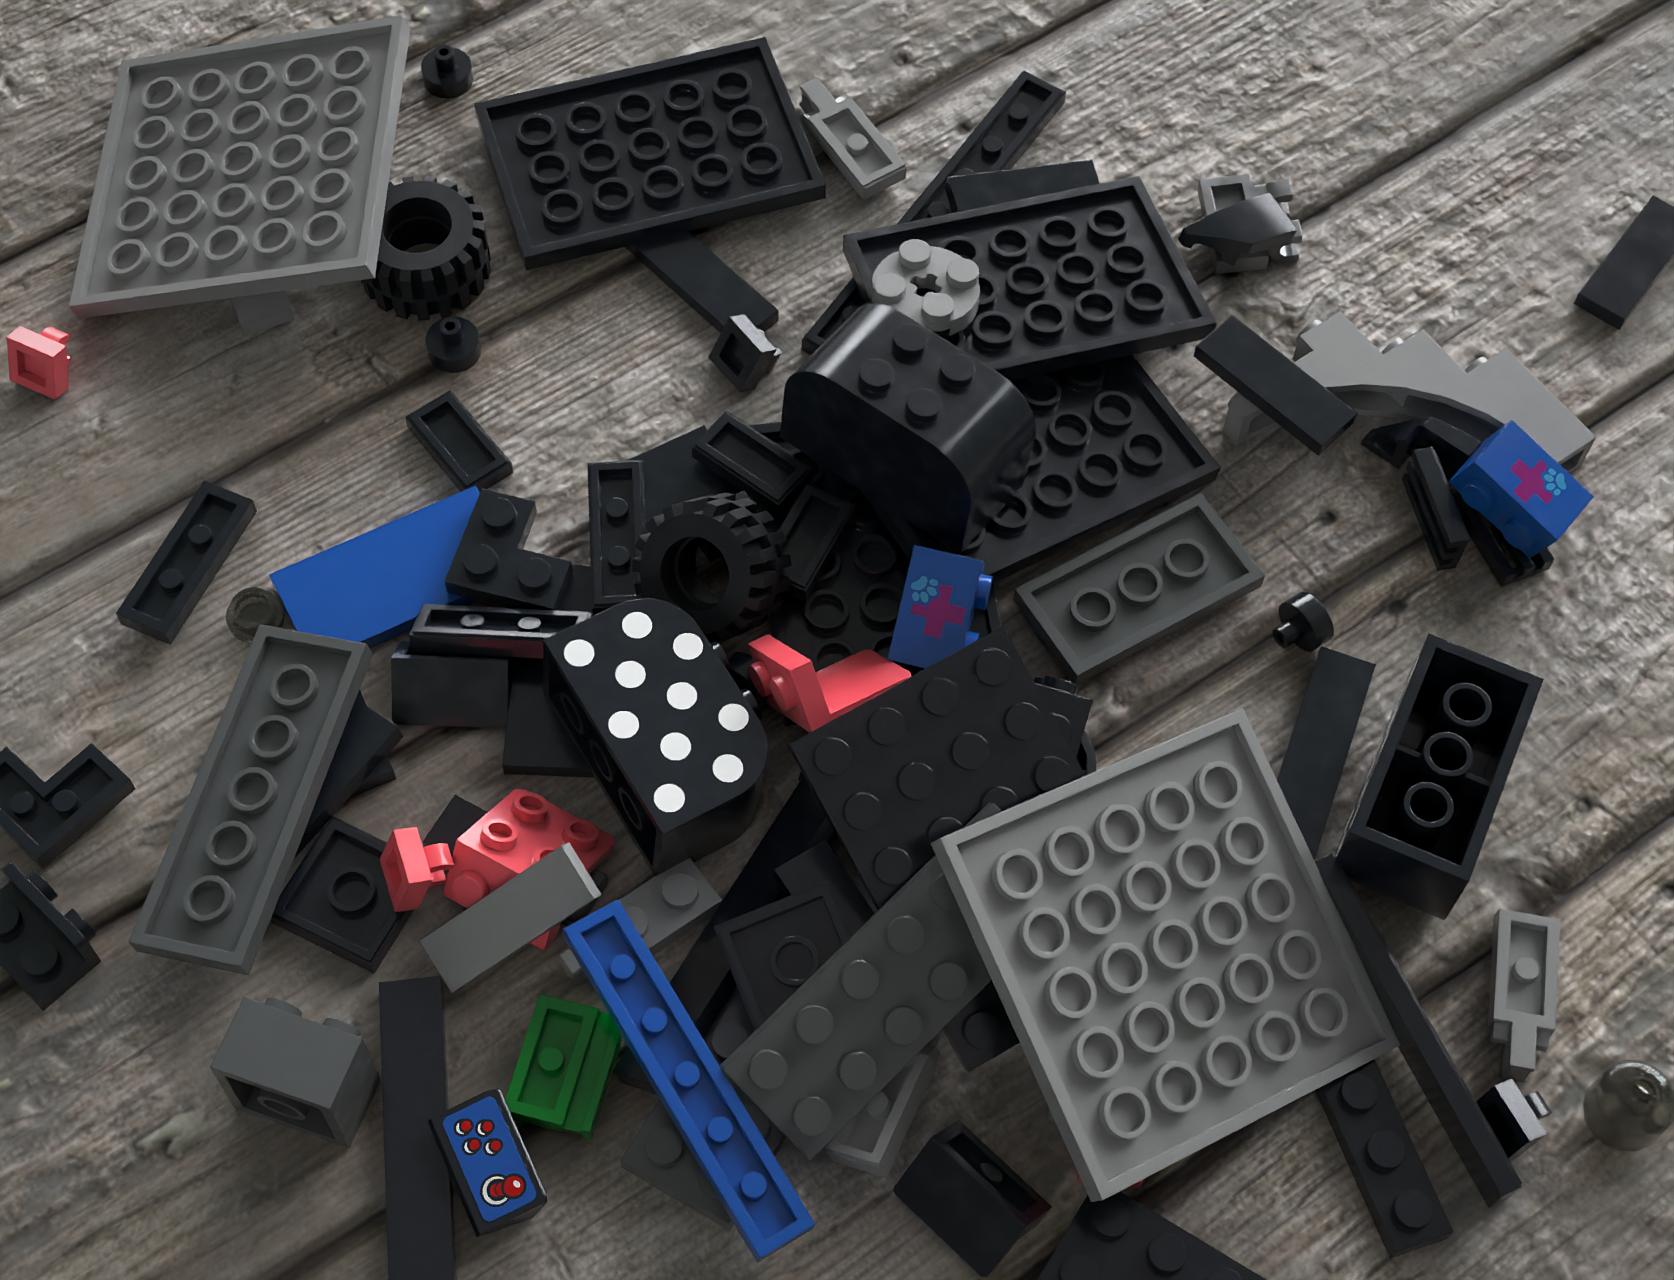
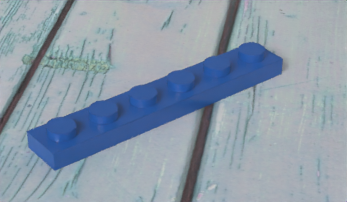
M619 899L564 928L563 938L756 1262L762 1261L811 1231L815 1226L813 1219Z

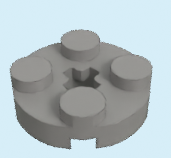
M910 239L900 245L898 252L890 254L877 266L872 278V303L883 304L897 309L933 332L944 331L950 328V336L965 329L976 316L980 297L979 268L972 260L965 259L952 251L930 246L923 240ZM918 288H928L937 292H928L924 297L916 294Z

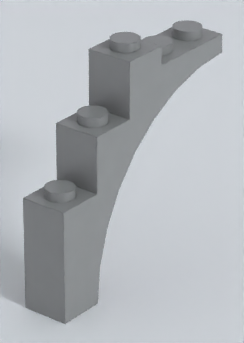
M1339 311L1323 322L1315 320L1304 327L1296 338L1297 346L1293 359H1289L1357 412V415L1392 417L1405 421L1433 417L1464 431L1481 442L1480 445L1506 423L1513 420L1569 474L1582 466L1596 439V436L1507 348L1488 360L1485 357H1480L1463 370L1424 330H1421L1405 341L1402 338L1394 340L1380 352ZM1236 392L1228 402L1229 409L1222 432L1237 446L1270 429L1280 427V425L1239 392Z

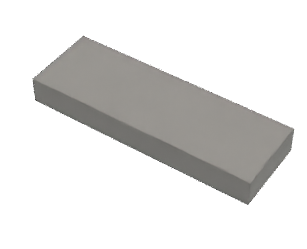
M566 843L420 940L451 993H453L534 941L602 894L571 844Z

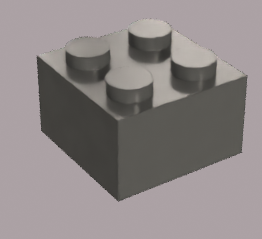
M244 997L210 1066L234 1108L350 1148L381 1080L365 1042L360 1037V1031L346 1022L333 1018H326L323 1024L301 1017L302 1012L298 1008L279 999L267 998L265 1004Z

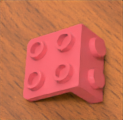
M769 634L748 643L754 663L749 665L748 669L758 693L762 697L767 696L771 707L809 733L911 677L910 671L887 660V658L873 650L860 651L815 672L810 659Z
M515 789L456 840L452 855L454 866L448 871L442 895L468 909L566 843L571 844L590 874L611 854L615 841L610 834L597 828L593 823L580 819L548 802L541 795L525 789ZM561 923L530 943L545 951L556 940Z

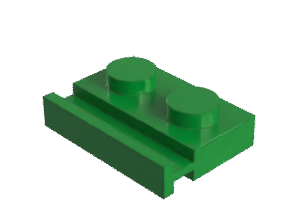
M539 994L505 1097V1102L513 1120L563 1133L569 1131L581 1134L582 1138L592 1139L623 1039L609 1014L600 1012L599 1008Z

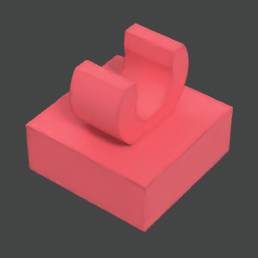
M21 326L7 336L10 381L56 400L69 389L67 367L71 363V357L67 356L64 344L70 340V335L52 327L44 329L40 335Z
M417 827L393 830L380 857V863L394 911L401 912L418 909L429 887L445 884L446 877L443 870L452 869L454 866L448 844L438 843L423 848Z

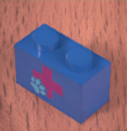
M1510 420L1488 437L1449 481L1471 508L1482 513L1502 532L1505 540L1510 545L1521 550L1529 559L1556 542L1594 497L1513 420Z
M914 545L887 660L925 669L979 639L980 633L970 631L974 609H986L993 576L983 574L984 561Z

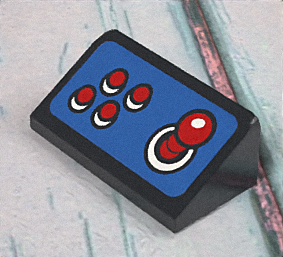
M499 1088L485 1091L428 1120L432 1134L477 1238L531 1219L547 1203L548 1199Z

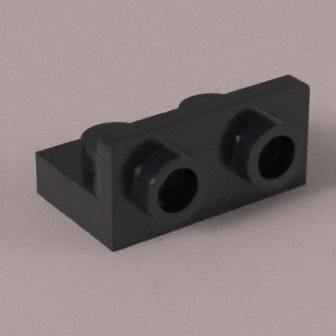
M10 861L0 869L9 881L0 889V967L44 1011L101 962L89 943L97 935L73 908L63 915L51 903L58 895L36 870L33 869L25 876Z

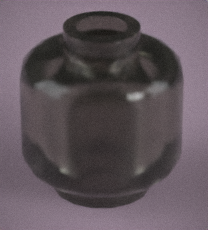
M1639 1060L1620 1061L1609 1065L1587 1089L1583 1101L1584 1120L1591 1133L1608 1147L1618 1151L1632 1152L1651 1146L1674 1121V1088L1669 1079L1655 1066Z

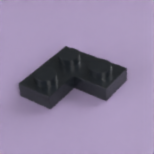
M482 488L444 582L447 593L506 608L559 610L573 573L572 563L569 560L523 549L537 514L535 501Z
M92 743L46 782L7 746L0 751V828L42 869L135 790L131 779Z

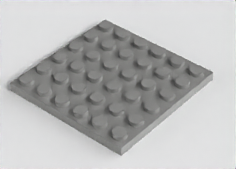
M403 15L121 61L69 307L78 318L375 278L411 30Z
M1243 708L931 843L1091 1202L1104 1200L1400 1046L1399 1040Z

